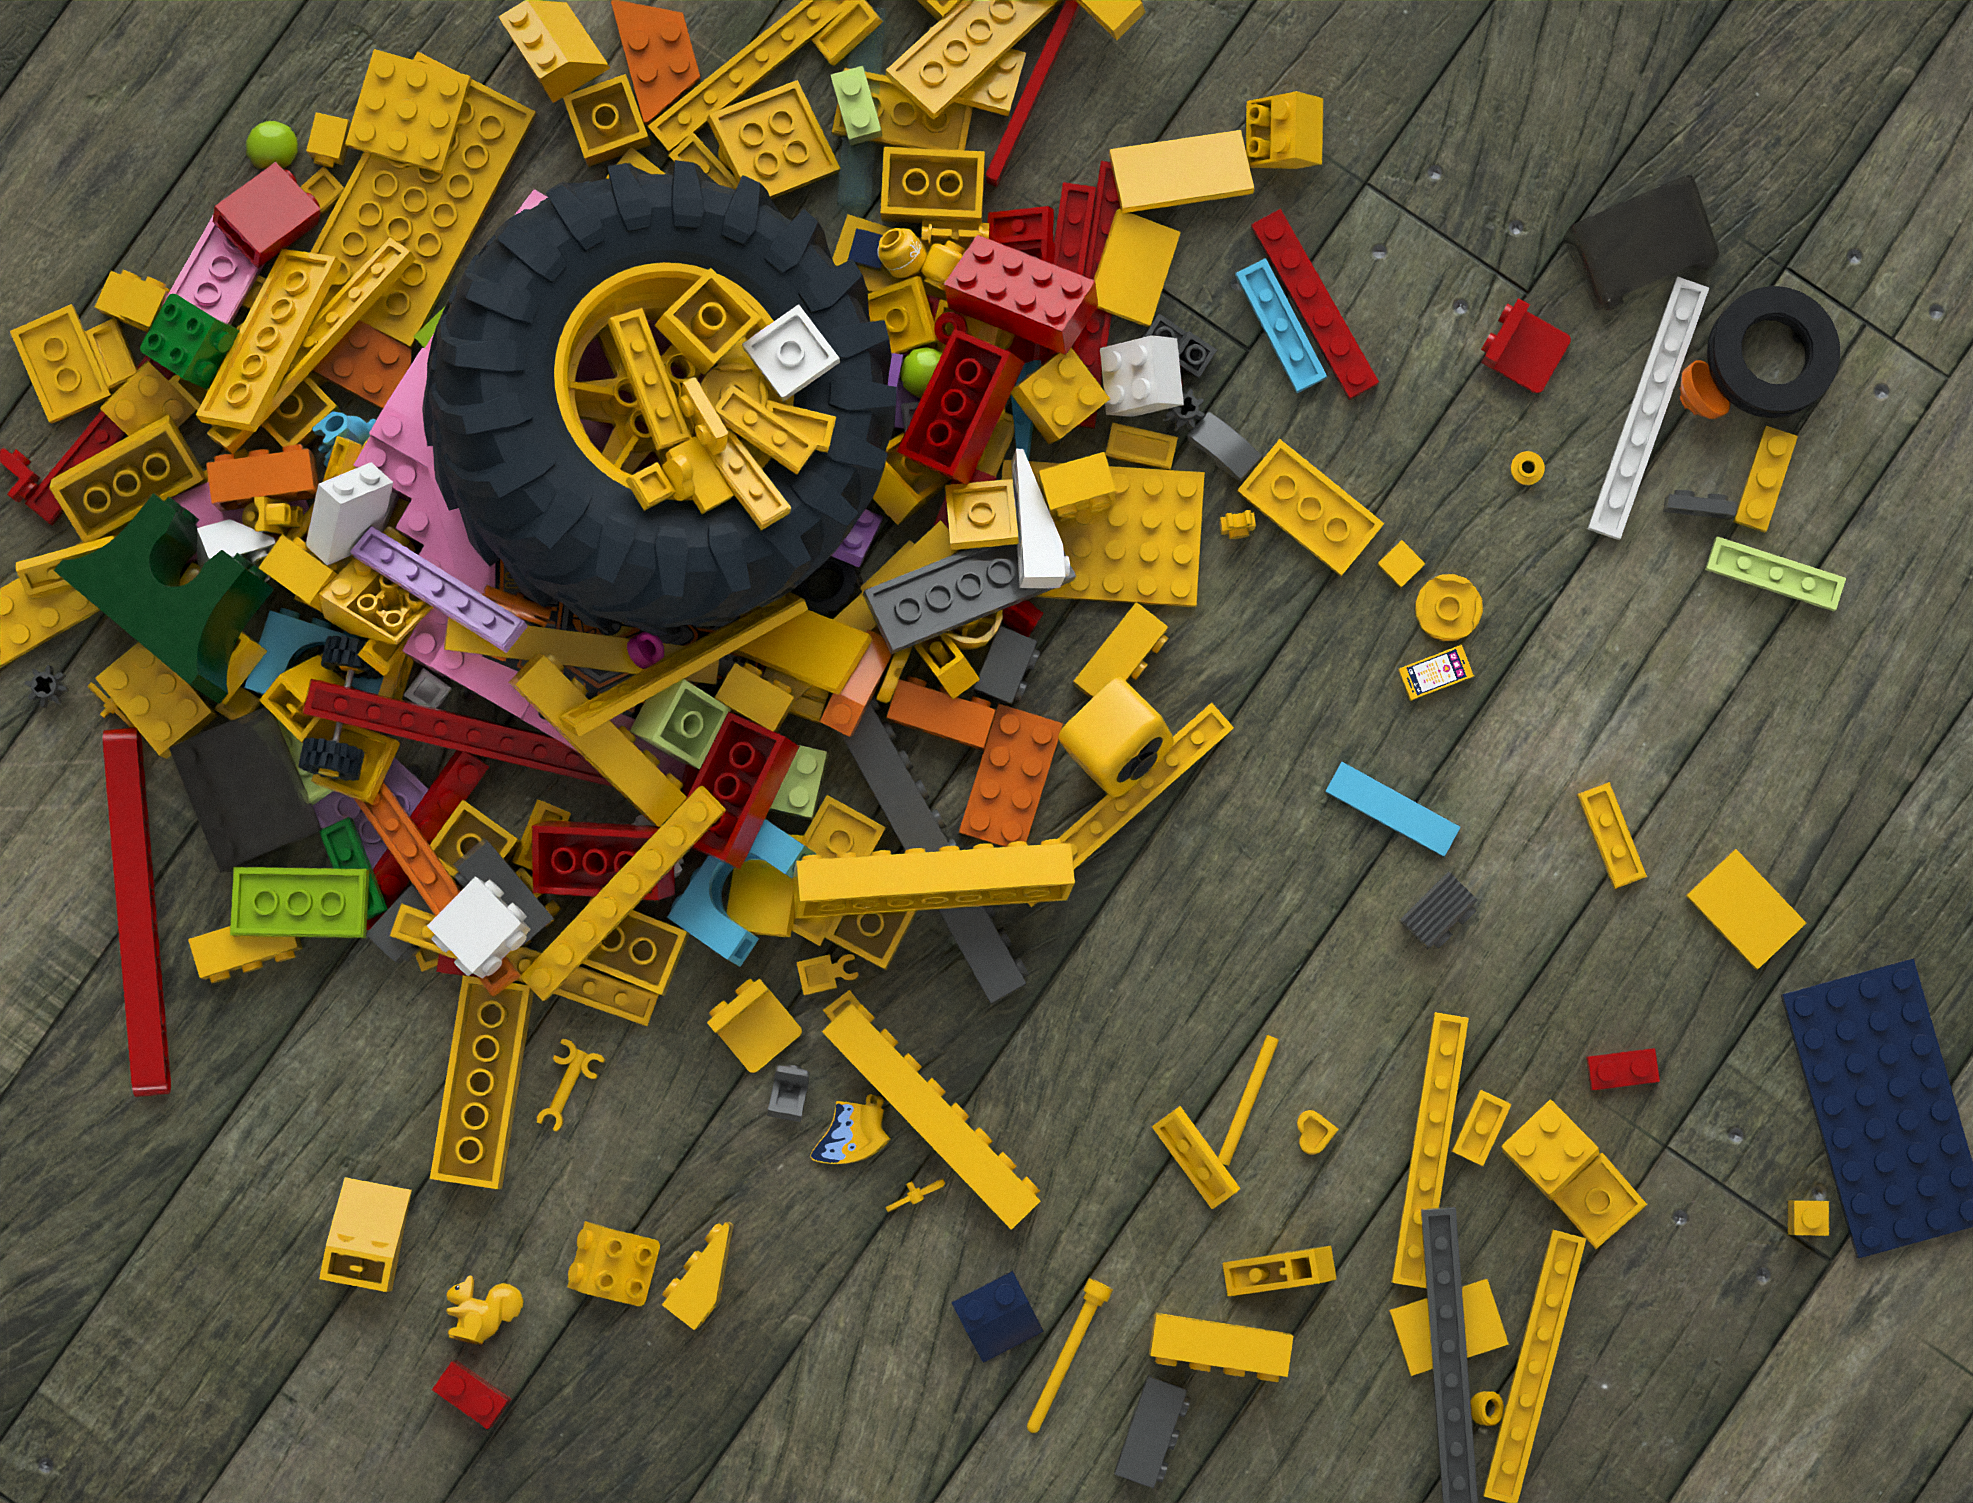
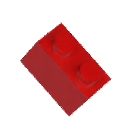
M458 1360L451 1361L432 1389V1391L486 1429L494 1426L512 1400Z

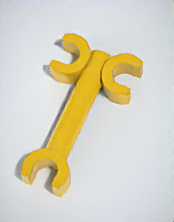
M562 1039L560 1043L569 1047V1056L561 1058L554 1055L553 1060L558 1064H569L549 1108L543 1109L537 1116V1123L542 1124L547 1115H554L556 1124L553 1130L557 1132L563 1126L564 1119L561 1113L581 1070L586 1077L597 1079L598 1075L589 1070V1063L592 1060L605 1063L606 1060L600 1054H588L577 1049L576 1045L568 1039Z

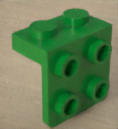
M172 293L167 297L140 346V351L181 378L207 389L240 330L211 316L181 296Z

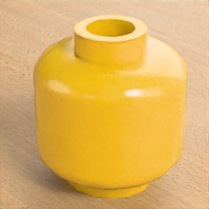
M947 240L945 246L939 243L933 244L921 267V272L926 276L924 281L945 291L944 283L962 258L965 248Z

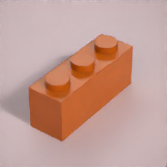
M908 676L906 681L898 679V684L886 717L887 721L984 751L996 714V709L990 708V701L972 696L971 701L958 698V696L952 699L942 686H940L939 691L926 688L927 682L918 678Z

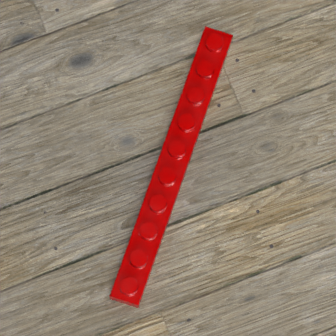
M310 679L302 710L303 714L613 787L579 752L549 735Z

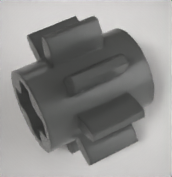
M1190 389L1187 394H1183V403L1187 406L1186 416L1180 414L1181 408L1177 406L1168 408L1169 412L1163 418L1164 421L1171 420L1175 424V431L1180 426L1185 425L1191 431L1195 427L1193 418L1201 420L1205 415L1203 412L1198 411L1204 400H1197L1192 396L1193 389Z
M50 665L46 666L45 672L32 669L35 676L32 678V681H25L24 683L31 687L33 691L29 694L28 699L34 701L40 697V705L43 708H47L49 701L62 704L59 697L62 692L69 691L61 682L66 675L60 672L53 676L54 669ZM44 680L52 682L49 685L50 693L42 691L45 688L42 683Z

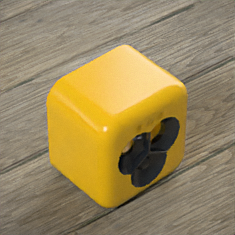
M1117 677L1109 682L1066 723L1058 736L1068 755L1112 797H1119L1127 793L1171 750L1174 743L1173 735L1162 716L1122 677Z

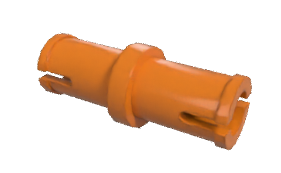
M486 584L484 588L485 593H482L483 596L520 619L544 628L548 623L546 620L550 617L552 607L547 606L544 608L534 601L523 598L524 595L516 592L514 595Z

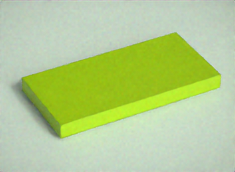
M234 867L230 935L366 938L369 870Z

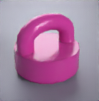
M644 631L627 642L628 654L639 668L647 669L664 657V646L658 636H653Z

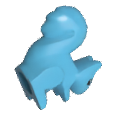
M333 411L312 428L315 435L325 436L322 441L323 444L318 448V451L320 453L328 452L325 455L324 467L327 469L337 436L363 445L370 437L369 432L376 420L371 419L366 423L360 417L346 416L343 413Z

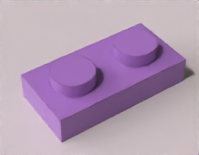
M865 509L848 536L831 556L860 567L881 526L883 516Z

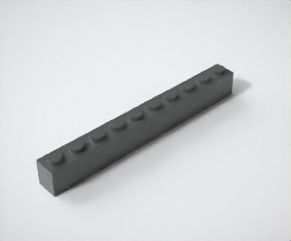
M873 695L855 734L849 737L840 732L905 851L912 848H923L925 852H938L941 847L957 846L954 839L947 842L941 829L945 828L946 825L938 810L935 809L931 812L925 800L930 796L921 780L914 783L908 770L914 767L905 751L903 750L898 753L892 741L897 739L888 721L880 722L875 712L881 708ZM991 905L938 909L990 1004L1026 985L1024 977L1028 976L1029 973L1020 957L1013 960L1007 948L1012 946V943L1003 927L996 930L990 919L996 916Z

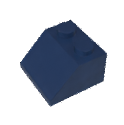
M1013 1270L951 1302L983 1363L1044 1332Z

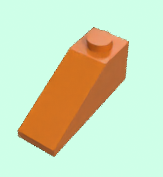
M867 629L866 633L870 634L872 638L870 645L839 695L832 694L819 721L849 737L855 734L893 656L882 635Z

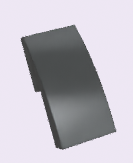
M1159 313L1154 316L1151 326L1147 327L1141 337L1160 336L1177 338L1180 369L1196 378H1200L1217 349L1190 331H1184Z
M1210 412L1187 434L1188 441L1214 458L1215 465L1239 482H1242L1263 460L1262 455L1251 444Z

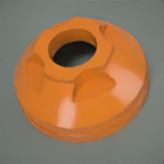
M1696 360L1683 370L1679 387L1681 394L1679 397L1685 408L1689 409L1694 415L1708 419H1717L1729 412L1731 402L1723 396L1714 383L1708 363Z

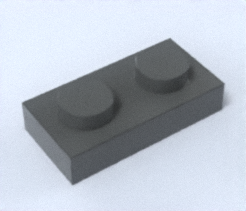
M1675 490L1674 494H1669L1664 502L1663 512L1727 520H1731L1736 515L1737 502L1728 501V496L1722 494H1708V498L1694 497L1695 492Z

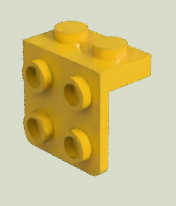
M750 978L735 990L738 996L732 1002L727 1004L723 1000L709 1012L712 1018L707 1024L721 1037L746 1069L751 1073H756L800 1037L802 1028L761 979L753 982Z
M585 1221L583 1229L577 1237L578 1249L575 1260L568 1271L569 1282L567 1287L596 1297L635 1306L644 1305L660 1249L659 1241Z

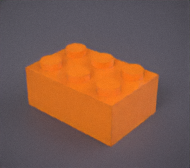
M303 445L282 447L283 452L269 454L267 449L248 452L249 457L235 459L234 454L215 456V462L206 463L211 502L220 512L244 509L247 505L254 502V497H268L287 502L315 499L319 484L316 458L309 449H303Z

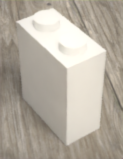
M371 462L319 483L306 546L327 566L351 556L350 551L370 526L382 532L393 481Z

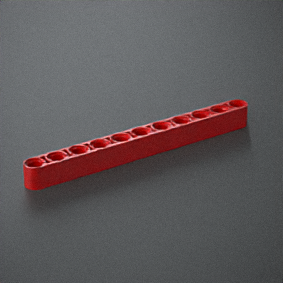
M136 727L104 730L102 736L132 1089L135 1097L170 1094L171 1073L141 733Z

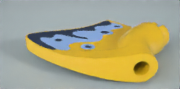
M869 1094L866 1097L865 1105L836 1101L831 1126L811 1152V1159L826 1164H848L867 1159L884 1148L891 1139L882 1128L884 1109H882L884 1104L883 1097Z

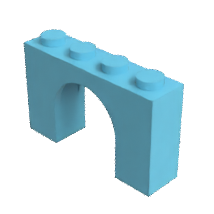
M281 608L279 613L270 610L259 641V645L265 648L267 652L248 675L244 688L264 695L281 673L293 668L297 659L304 652L317 646H325L328 636H339L341 638L342 636H347L350 639L358 638L360 641L365 640L361 636L352 635L346 631L340 633L331 630L332 624L320 619L313 618L312 622L308 623L299 620L300 614L285 608ZM382 675L378 679L355 678L353 676L351 686L357 690L378 694L384 676Z
M765 819L745 861H766L790 878H793L796 861H801L802 857L816 855V853ZM708 856L703 865L693 872L690 884L684 893L674 900L671 912L667 918L727 960L741 967L759 938L733 921L723 907V884L735 867Z

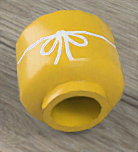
M893 228L880 238L877 255L892 276L906 278L916 276L921 272V267L927 256V250L910 229Z

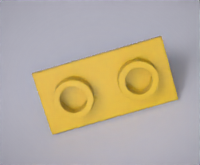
M922 220L921 243L926 248L927 254L933 244L939 243L945 246L947 240L965 248V253L977 235L989 239V223Z

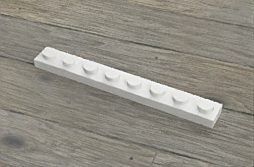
M1677 277L1590 519L1588 530L1616 540L1621 539L1709 287L1681 277Z

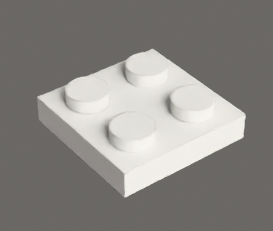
M799 304L742 343L744 351L783 402L840 363L838 355Z

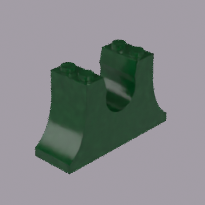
M153 493L131 522L109 543L86 556L62 560L54 571L189 685L220 704L228 695L227 670L234 646L246 624L274 588L264 581L268 575L255 564L249 562L238 552L232 557L224 550L219 551L205 562L199 574L192 581L180 586V575L184 565L197 553V528L199 527L196 524L200 519L168 496L164 501Z

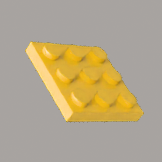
M374 49L345 145L349 148L443 174L472 80L471 77Z
M798 80L710 113L707 117V121L738 184L742 175L760 182L767 189L771 199L837 174L841 169Z

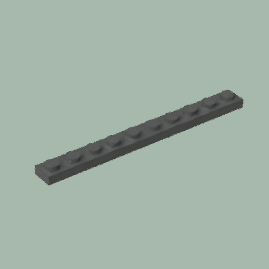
M1456 1207L1421 1209L1442 1503H1478Z

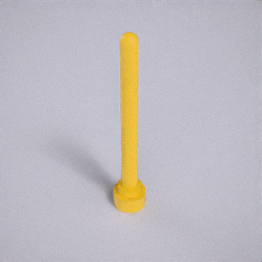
M1088 1278L1083 1289L1086 1292L1083 1297L1086 1301L1027 1423V1430L1031 1433H1036L1040 1430L1097 1307H1102L1104 1301L1108 1302L1113 1292L1112 1288L1094 1279Z

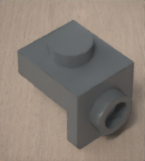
M796 1065L776 1066L767 1116L801 1122L809 1086V1071L803 1070Z

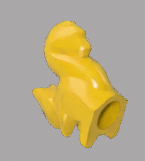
M469 1275L464 1282L454 1285L447 1291L446 1297L448 1301L458 1305V1307H451L446 1310L448 1315L458 1318L457 1327L450 1328L448 1335L451 1339L482 1345L484 1340L496 1333L502 1320L511 1322L514 1317L520 1314L524 1301L521 1292L513 1285L506 1283L493 1286L489 1290L485 1301L473 1298L474 1279L473 1276Z

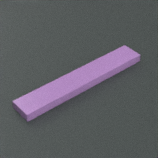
M370 526L350 551L357 560L505 653L509 651L528 627L524 620L373 526Z

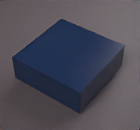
M856 228L848 261L853 259L856 265L881 271L882 262L878 258L877 249L880 238L883 235Z

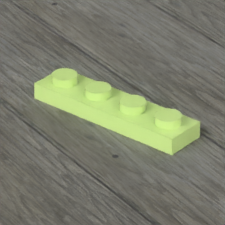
M1718 536L1714 540L1705 568L1707 571L1831 611L1837 609L1846 581L1845 577Z

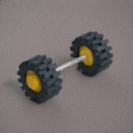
M328 636L326 638L321 666L327 670H333L332 672L346 675L345 687L351 688L353 676L365 679H378L382 676V674L357 655L367 642L366 640L350 639L347 636H342V638L339 636ZM336 722L331 741L323 738H305L298 767L312 774H319L322 777L356 781L360 777L365 752L362 749H357L358 747L339 743L343 723Z

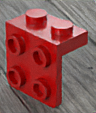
M1518 298L1514 306L1507 303L1498 319V322L1503 324L1497 335L1491 332L1481 348L1486 353L1481 363L1531 392L1538 394L1543 391L1568 348L1571 338L1567 333L1528 312L1527 309L1530 304Z

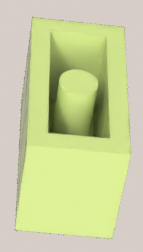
M863 66L831 74L832 84L850 146L882 137L880 123Z

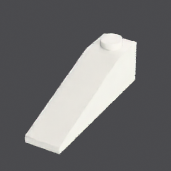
M1016 449L1011 464L1019 544H1017L1019 587L1060 588L1065 576H1069L1070 573L1069 556H1064L1063 543L1023 449Z

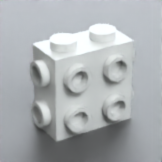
M476 876L427 927L435 934L431 939L441 950L446 953L450 949L456 955L457 959L454 963L467 976L473 973L483 979L486 975L490 976L495 973L502 965L501 960L510 951L518 949L525 942L526 934L531 929L523 922L527 917L525 913L513 902L508 906L500 898L504 892L492 880L489 879L485 883Z

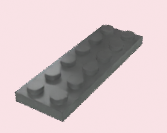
M1017 544L966 549L866 589L863 592V597L890 653L894 654L1055 588L1019 587ZM1071 565L1069 576H1065L1062 585L1070 583L1076 578Z

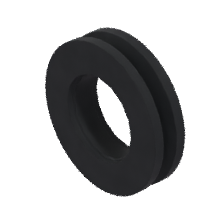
M1768 286L1743 294L1719 316L1709 336L1707 360L1714 383L1723 396L1734 406L1755 416L1780 418L1804 410L1829 388L1835 378L1840 362V342L1833 321L1818 302L1795 289ZM1764 320L1778 321L1789 326L1800 337L1805 349V364L1801 374L1795 380L1785 384H1770L1757 378L1747 368L1742 356V340L1746 330L1751 325Z

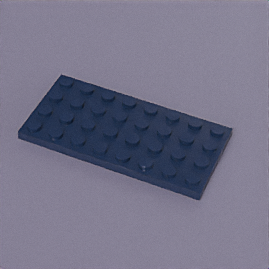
M1914 958L1781 994L1856 1258L1870 1256L1973 1227V1161Z

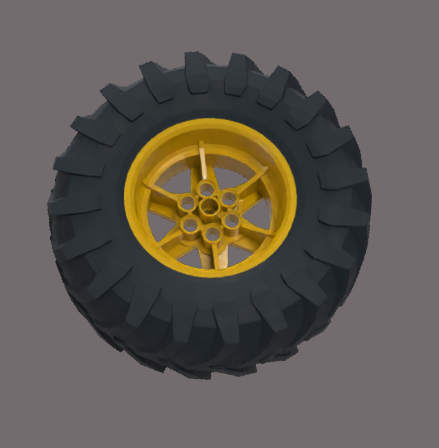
M675 160L673 175L650 174L634 167L630 163L607 166L609 179L594 182L587 181L584 183L561 182L547 190L548 198L540 201L537 206L532 209H524L507 219L496 230L480 253L473 257L460 281L452 290L431 341L422 407L427 446H433L435 479L448 510L459 508L469 542L489 567L501 559L520 591L542 607H547L552 598L563 603L585 625L611 631L613 620L623 622L625 625L634 626L653 636L678 634L677 627L680 625H694L695 627L725 626L739 620L741 615L748 613L757 606L765 607L782 598L807 579L817 568H820L848 536L873 498L884 471L888 455L885 451L895 426L897 387L888 385L892 358L889 335L885 320L870 322L868 289L863 275L854 260L851 259L836 266L827 245L825 232L819 222L805 209L792 221L781 215L772 202L767 189L760 182L742 175L736 190L717 184L696 163ZM710 268L761 317L745 335L746 340L799 304L840 358L839 364L784 402L768 383L771 389L768 392V400L836 417L828 453L815 450L796 475L738 434V439L791 507L790 514L763 530L758 527L735 495L730 500L703 514L692 497L678 501L673 496L644 511L626 483L628 477L631 476L650 452L656 453L663 465L668 460L665 454L676 446L657 451L650 432L643 434L635 428V421H642L645 424L646 422L607 321L611 317L640 308L643 309L647 320L658 321ZM597 338L615 378L575 382L582 354L586 347ZM672 344L661 356L678 401L683 382L694 377L698 380L701 371ZM676 366L680 368L684 373V379L674 377L670 367ZM624 390L630 393L633 402L626 403L622 401L618 391ZM683 414L690 435L693 438L696 436L695 424L690 416L686 417ZM580 419L606 422L613 425L614 429L601 453L589 439Z

